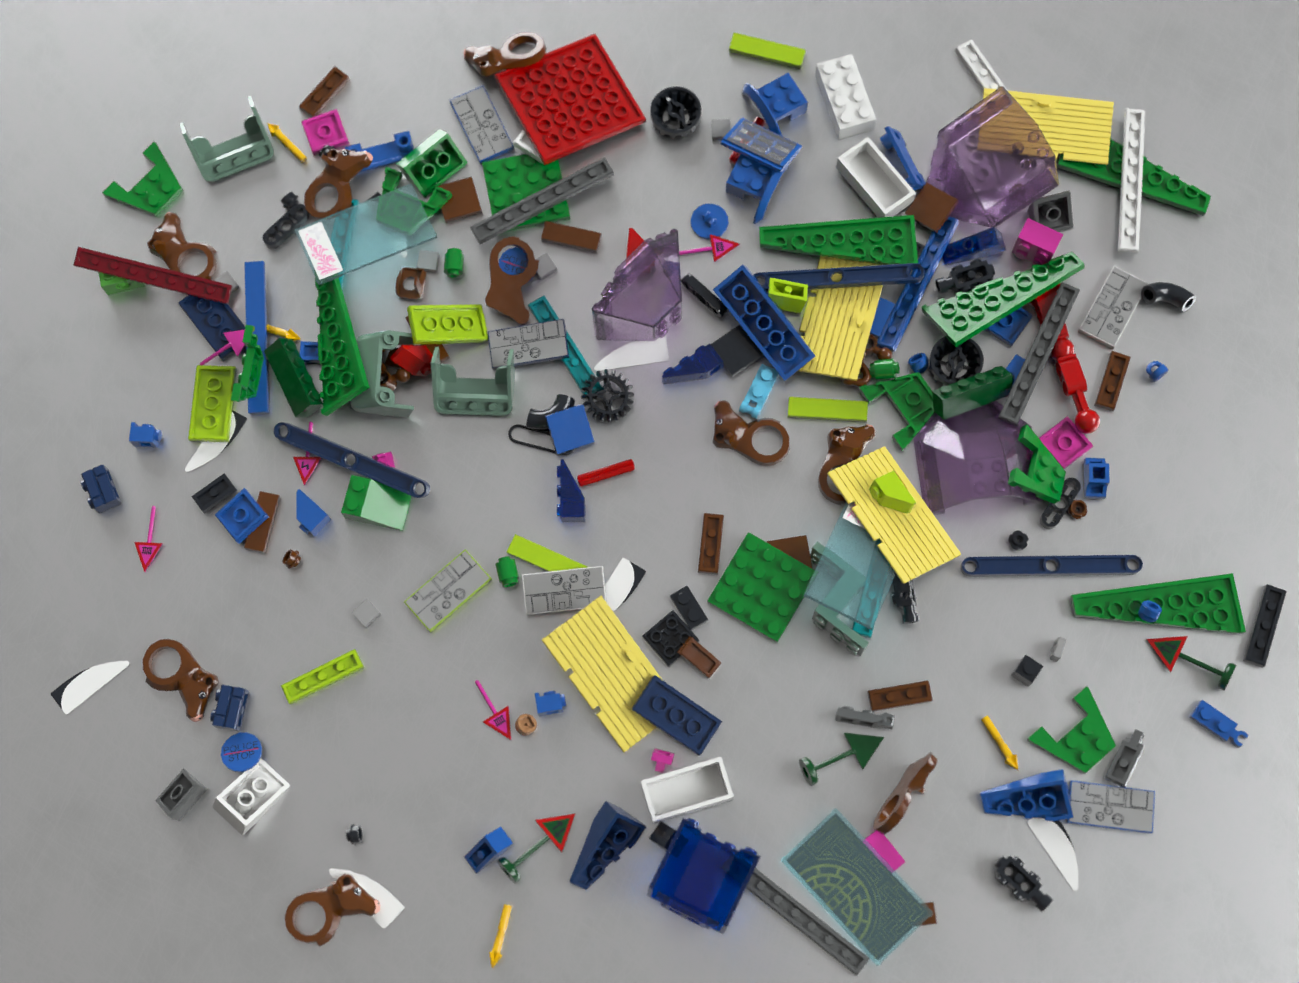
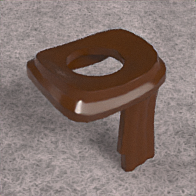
M402 268L396 279V295L404 299H419L424 291L426 272L418 268ZM409 277L415 278V289L407 290L403 286L404 281Z

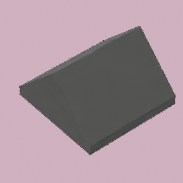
M1070 191L1031 201L1027 210L1031 220L1055 231L1073 228Z
M183 768L155 801L171 819L180 821L205 793L207 788Z

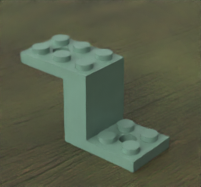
M817 541L812 547L810 554L812 563L819 568H825L831 578L834 580L839 579V581L815 609L812 617L813 623L821 630L825 628L830 632V637L836 642H843L850 653L861 656L869 642L838 618L861 591L866 578Z

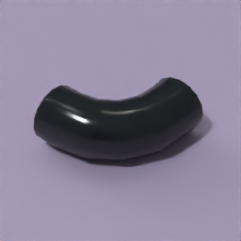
M1156 282L1148 284L1141 289V297L1147 304L1159 301L1168 302L1182 311H1186L1196 300V296L1193 293L1172 283Z
M558 394L555 402L548 409L536 410L531 408L527 417L526 427L541 430L548 429L545 416L574 407L575 399L567 395Z

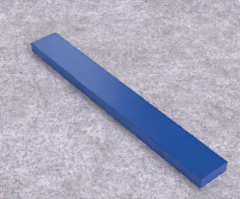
M948 217L938 233L932 231L918 259V264L924 268V278L919 283L905 285L877 340V347H886L895 352L959 224L958 219ZM913 269L911 276L914 278L919 277L921 271Z
M253 261L244 262L246 325L255 327L253 334H256L258 337L257 345L261 347L264 361L257 396L248 399V413L263 414L269 413L268 359L264 352L267 349L265 262Z

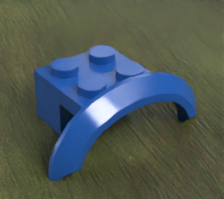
M789 73L757 90L748 83L743 86V96H748L753 101L766 121L769 130L781 136L782 133L777 123L779 120L788 116L790 121L807 112L808 101Z
M740 154L726 182V193L742 200L745 194L760 200L753 223L756 224L764 218L772 194L783 173L788 170L789 165L783 172L779 173Z

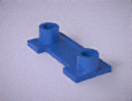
M889 126L885 127L886 134L880 137L881 143L887 150L894 147L909 176L905 179L914 191L919 188L922 189L926 182L909 155L900 131Z
M410 131L393 134L395 141L362 149L360 143L344 147L355 152L367 151L372 155L373 160L370 166L363 168L359 173L396 164L414 150Z

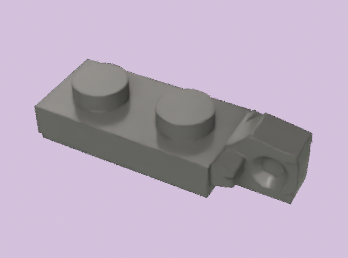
M848 706L838 708L835 720L839 722L872 728L892 729L894 725V715L888 713L876 715L870 710L854 711V708Z
M1135 729L1131 739L1126 737L1125 741H1122L1105 779L1124 788L1126 787L1143 753L1144 745L1141 744L1144 738L1143 732Z

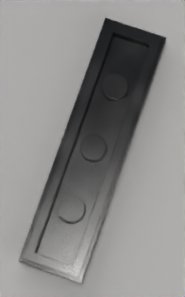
M1268 584L1265 585L1243 661L1262 668L1265 667L1286 596V590Z

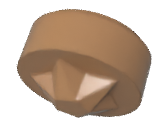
M530 714L520 715L515 722L517 732L524 736L532 734L537 727L535 718Z

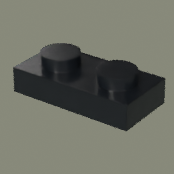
M223 473L191 497L205 514L237 491V489L226 474Z
M688 586L670 595L671 600L691 631L708 621Z

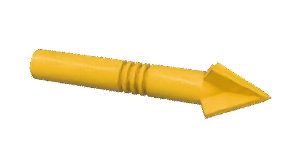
M267 123L272 137L276 136L304 163L307 157L280 131L279 125Z
M267 324L268 333L292 339L293 341L301 339L291 328L287 331Z
M985 716L981 721L1006 758L1004 763L1018 770L1017 754H1012L989 716Z
M504 904L497 937H495L492 951L489 952L492 968L502 957L500 952L512 909L510 905Z

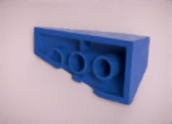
M1064 769L1040 773L980 792L985 813L1006 816L1020 815L1032 819V817L1044 818L1045 821L1073 818Z

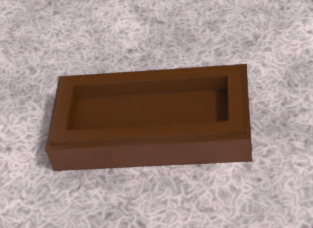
M689 637L677 652L708 679L721 664L715 656L693 637Z

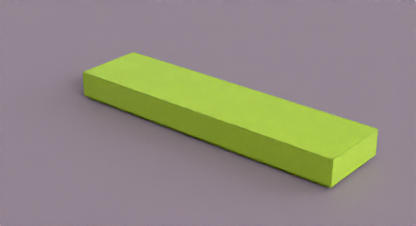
M735 32L729 46V52L799 69H801L806 52L805 49Z
M789 397L788 418L867 422L868 401Z
M516 534L507 550V554L547 572L588 567Z
M353 649L281 685V688L288 703L291 705L363 669L364 666L357 651Z

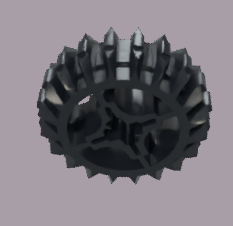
M608 369L604 370V375L598 370L596 372L597 378L591 374L589 376L591 381L586 380L584 382L588 387H582L581 391L587 393L581 395V399H587L583 403L584 407L590 406L586 412L594 411L593 419L600 415V422L604 420V416L608 423L611 422V416H613L615 421H618V414L624 417L626 414L623 410L629 412L631 408L627 404L631 405L634 402L628 398L634 396L633 392H628L633 386L625 385L629 379L625 378L622 381V373L616 377V370H612L611 375H609ZM603 381V390L592 393L593 387ZM610 381L617 384L622 392L615 391L611 387ZM606 390L612 395L609 402L606 400V397L601 396L606 393ZM623 398L621 406L612 411V401ZM593 399L601 401L604 404L605 410L597 407Z

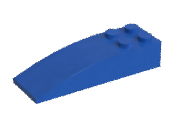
M741 265L713 289L784 381L816 357L791 322L768 296L766 290L746 266Z

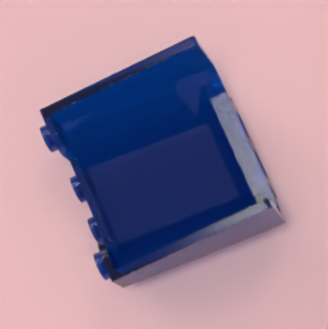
M683 818L648 888L647 895L660 902L661 906L698 926L705 929L711 928L724 934L760 856L757 855L754 849L749 847L738 851L733 844L729 842L722 843L711 833H702V829L699 827L700 823L696 820Z

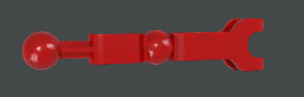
M1060 284L1027 303L1034 308L1040 327ZM1064 324L1050 356L1056 361L1054 365L1064 394L1067 397L1072 395L1078 414L1075 416V427L1083 434H1091L1099 428L1100 417L1097 412L1088 407L1083 393L1087 391L1086 379L1076 354H1074V345L1068 340L1069 334L1066 324Z

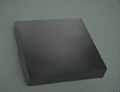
M738 325L709 345L711 351L731 377L764 356L741 325Z
M674 610L642 635L643 639L668 667L682 657L677 652L689 637H693L697 642L700 641Z

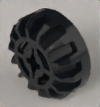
M676 86L663 89L654 97L651 103L650 114L653 127L658 129L663 136L666 134L670 135L671 139H675L676 136L680 135L684 138L687 133H693L701 120V104L698 97L692 91L683 87ZM667 110L668 120L664 122L663 115ZM688 113L689 120L686 124L684 115ZM667 125L678 126L679 129H672Z
M943 337L932 348L929 356V370L934 374V379L941 381L943 386L975 376L983 368L984 357L982 350L971 338L955 347L946 337ZM949 354L947 362L941 361L944 356ZM957 356L956 361H957V364H958V365H957L956 368L954 369L955 364H954V361H953V360H955V357ZM941 365H946L949 376L942 371ZM962 369L967 370L963 376L956 378L957 373H960Z

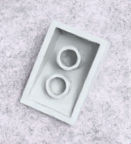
M260 758L258 764L252 769L245 771L215 798L213 809L243 836L263 817L290 785Z

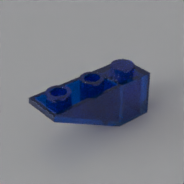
M991 227L948 244L943 254L945 265L985 258L1005 251L1006 248L1002 234L997 228Z
M710 343L706 346L702 345L690 357L682 358L677 366L666 369L662 375V383L670 384L707 379L723 368V360Z
M561 459V465L557 466V478H560V485H557V497H560V504H557V516H560L561 522H586L585 498L564 459Z

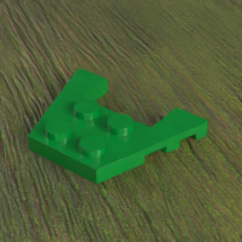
M153 142L142 154L155 166L129 192L113 181L102 193L109 199H115L119 203L128 204L137 210L157 217L183 189L156 142Z
M386 167L376 221L380 225L411 237L453 195L450 191L436 186L428 202H424L396 191L395 189L403 177L402 172Z
M252 325L245 326L242 342L247 346V352L242 356V365L244 366L242 373H239L238 383L233 385L231 401L241 402V400L244 401L246 398L250 399L257 396L264 357L260 345H257L258 337L256 334H253L255 327Z
M919 372L859 387V391L865 400L868 401V404L886 394L908 424V426L892 435L893 440L901 451L906 449L935 413L933 410L932 390Z
M1026 424L1020 429L1018 441L1033 452L1028 476L1016 467L1011 470L1008 484L1012 487L1017 485L1024 492L1031 491L1036 493V497L1055 504L1061 499L1066 471Z
M1087 686L1072 699L1086 714V717L1064 737L1056 742L1041 726L1027 739L1030 743L1058 757L1061 761L1083 774L1087 773L1116 747Z

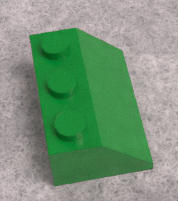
M439 129L396 163V165L412 186L425 198L434 191L436 186L444 183L468 162L449 134Z

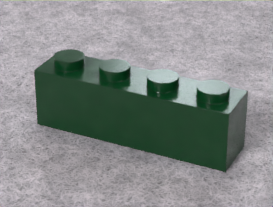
M279 338L264 350L294 416L309 418L323 406V402L297 350L296 344L292 339Z
M999 366L986 372L978 373L975 376L959 380L956 383L942 386L932 391L933 410L945 420L1007 397L1013 387L1012 374L1003 366Z

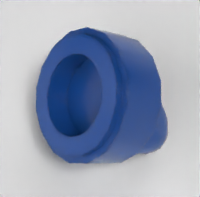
M917 353L908 360V364L914 373L919 372L922 374L928 368L929 360L925 353Z
M1159 361L1149 363L1146 368V372L1153 382L1158 381L1169 370ZM1157 366L1158 368L1152 372L1151 368Z
M1143 601L1138 614L1146 622H1155L1160 616L1162 609L1155 602Z

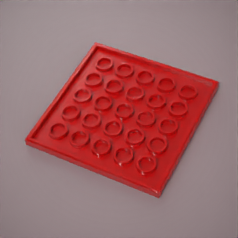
M596 34L548 52L541 60L532 65L506 69L495 74L498 85L544 165L646 123L644 114Z

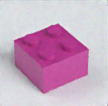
M1027 218L1011 253L1015 254L1019 259H1026L1032 262L1034 265L1049 263L1064 234Z

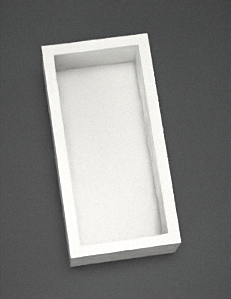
M853 54L816 64L815 76L838 140L874 130L876 117Z
M869 137L837 158L836 169L878 218L895 216L914 201L915 191Z
M721 757L641 781L653 824L721 804L734 798Z

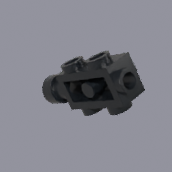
M976 259L970 262L969 266L957 265L953 267L948 278L936 279L935 284L939 294L946 293L949 289H953L954 294L961 291L962 293L974 289L975 286L992 281L995 269L992 264L988 265L987 260L981 261V259Z
M891 567L889 580L891 585L893 584L894 586L892 600L894 605L896 604L898 608L903 609V624L919 622V615L915 609L917 602L913 580L903 584Z
M1002 856L995 864L997 867L994 871L997 875L995 877L996 880L1003 886L1008 885L1013 890V896L1019 901L1024 900L1027 902L1031 899L1036 903L1035 906L1043 912L1053 899L1047 893L1044 894L1039 890L1042 887V884L1039 883L1041 878L1033 871H1026L1023 868L1024 862L1017 856L1013 858L1011 856L1006 858ZM1006 868L1011 869L1012 874L1010 876L1005 874ZM1022 883L1027 884L1028 889L1026 891L1021 889Z

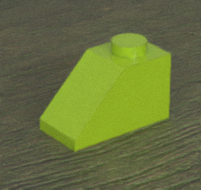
M770 277L768 296L781 310L801 313L807 302L808 285Z
M894 471L874 479L869 488L871 496L880 506L907 514L911 512L916 504V501Z

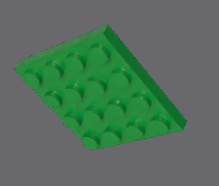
M528 154L482 162L492 215L562 179L559 160L544 165ZM567 200L508 231L544 225L545 221L554 223L570 220Z
M748 532L707 602L778 643L818 572Z

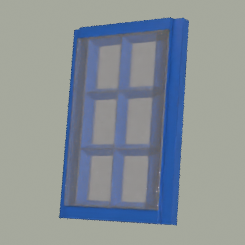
M741 118L723 137L720 145L779 173L783 172L802 149V145L745 118Z

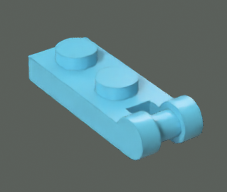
M761 364L739 408V412L743 414L746 412L757 420L779 376L775 369ZM750 402L756 404V407L749 406Z

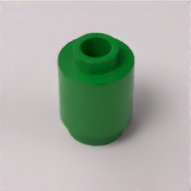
M450 248L445 254L444 273L449 278H458L463 274L464 255L462 250Z
M894 358L875 360L874 363H870L872 379L896 378V375L900 373L899 363L895 362Z
M510 556L499 558V562L495 564L499 582L502 583L504 588L517 585L519 575L515 559H510Z

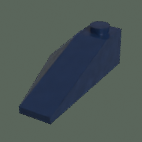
M605 801L592 822L569 882L587 890L605 873V868L612 861H618L620 859L619 855L627 847L630 849L635 845L647 826L620 807Z

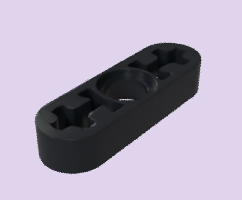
M294 205L263 234V241L268 248H278L309 219V212L306 210L305 205ZM297 212H303L304 215H297ZM283 223H291L289 230L281 229ZM269 237H275L276 240L274 242L270 241Z
M687 273L681 279L683 286L716 316L721 318L728 311L723 302L692 274Z
M1067 478L1064 481L1061 499L1065 501L1066 506L1058 508L1055 504L1049 503L1041 515L1040 524L1045 529H1053L1057 526L1079 493L1081 484L1076 478ZM1073 484L1074 490H1071L1068 496L1064 493L1068 489L1067 485ZM1054 511L1056 512L1055 516L1052 519L1054 522H1050L1049 524L1046 522V517H1049L1051 513Z

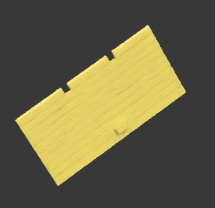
M984 88L977 150L1013 154L1014 149H1019V155L1057 159L1058 154H1063V160L1108 165L1114 102Z
M820 256L817 269L875 266L881 264ZM834 274L831 280L839 282L842 279V275ZM883 285L810 290L816 296L808 297L799 331L805 333L801 337L816 357L798 371L857 381Z
M885 446L827 473L848 504L852 502L856 504L851 509L873 541L880 539L882 543L877 545V547L903 584L961 555L958 548ZM894 471L916 501L911 512L906 514L880 506L869 491L874 479Z
M601 595L542 639V642L565 672L569 668L572 669L573 673L568 677L593 710L597 706L600 707L601 711L596 716L623 752L657 728L631 709L653 675L660 679L662 678Z

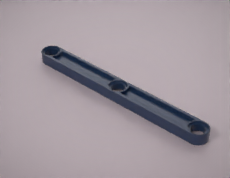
M909 263L755 273L754 277L756 279H764L765 283L762 287L766 292H769L770 277L806 284L808 289L919 283L923 280L925 274L922 265ZM919 269L921 271L920 276L912 277L910 275L911 270ZM834 274H841V281L834 282L831 280Z
M280 422L274 427L273 432L277 439L410 496L424 498L430 493L428 482L290 423ZM282 426H286L288 430L287 435L284 437L280 434ZM350 454L355 457L353 465H349L347 462V457ZM419 483L424 486V492L421 495L416 492V486Z
M1137 555L967 557L963 560L960 569L968 577L1134 575L1142 569L1143 562ZM1129 560L1137 562L1138 568L1136 570L1128 568L1127 562ZM1047 561L1056 563L1057 568L1055 571H1050L1046 568ZM965 563H974L976 566L975 571L968 572L965 569Z

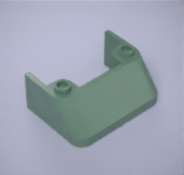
M251 96L247 98L254 114L248 116L244 121L246 133L211 147L209 140L203 136L191 139L184 123H180L182 135L205 180L216 181L266 161L273 156V146Z
M386 330L359 336L356 341L370 388L350 400L352 409L363 413L408 418L413 412L414 406L394 404V392L390 388L380 386L382 350H393L397 345H415L413 344L412 333Z
M435 347L431 360L433 403L437 412L441 414L505 416L512 411L515 379L514 349L509 351L507 365L497 368L495 379L457 378L456 370L453 366L440 364L439 347Z

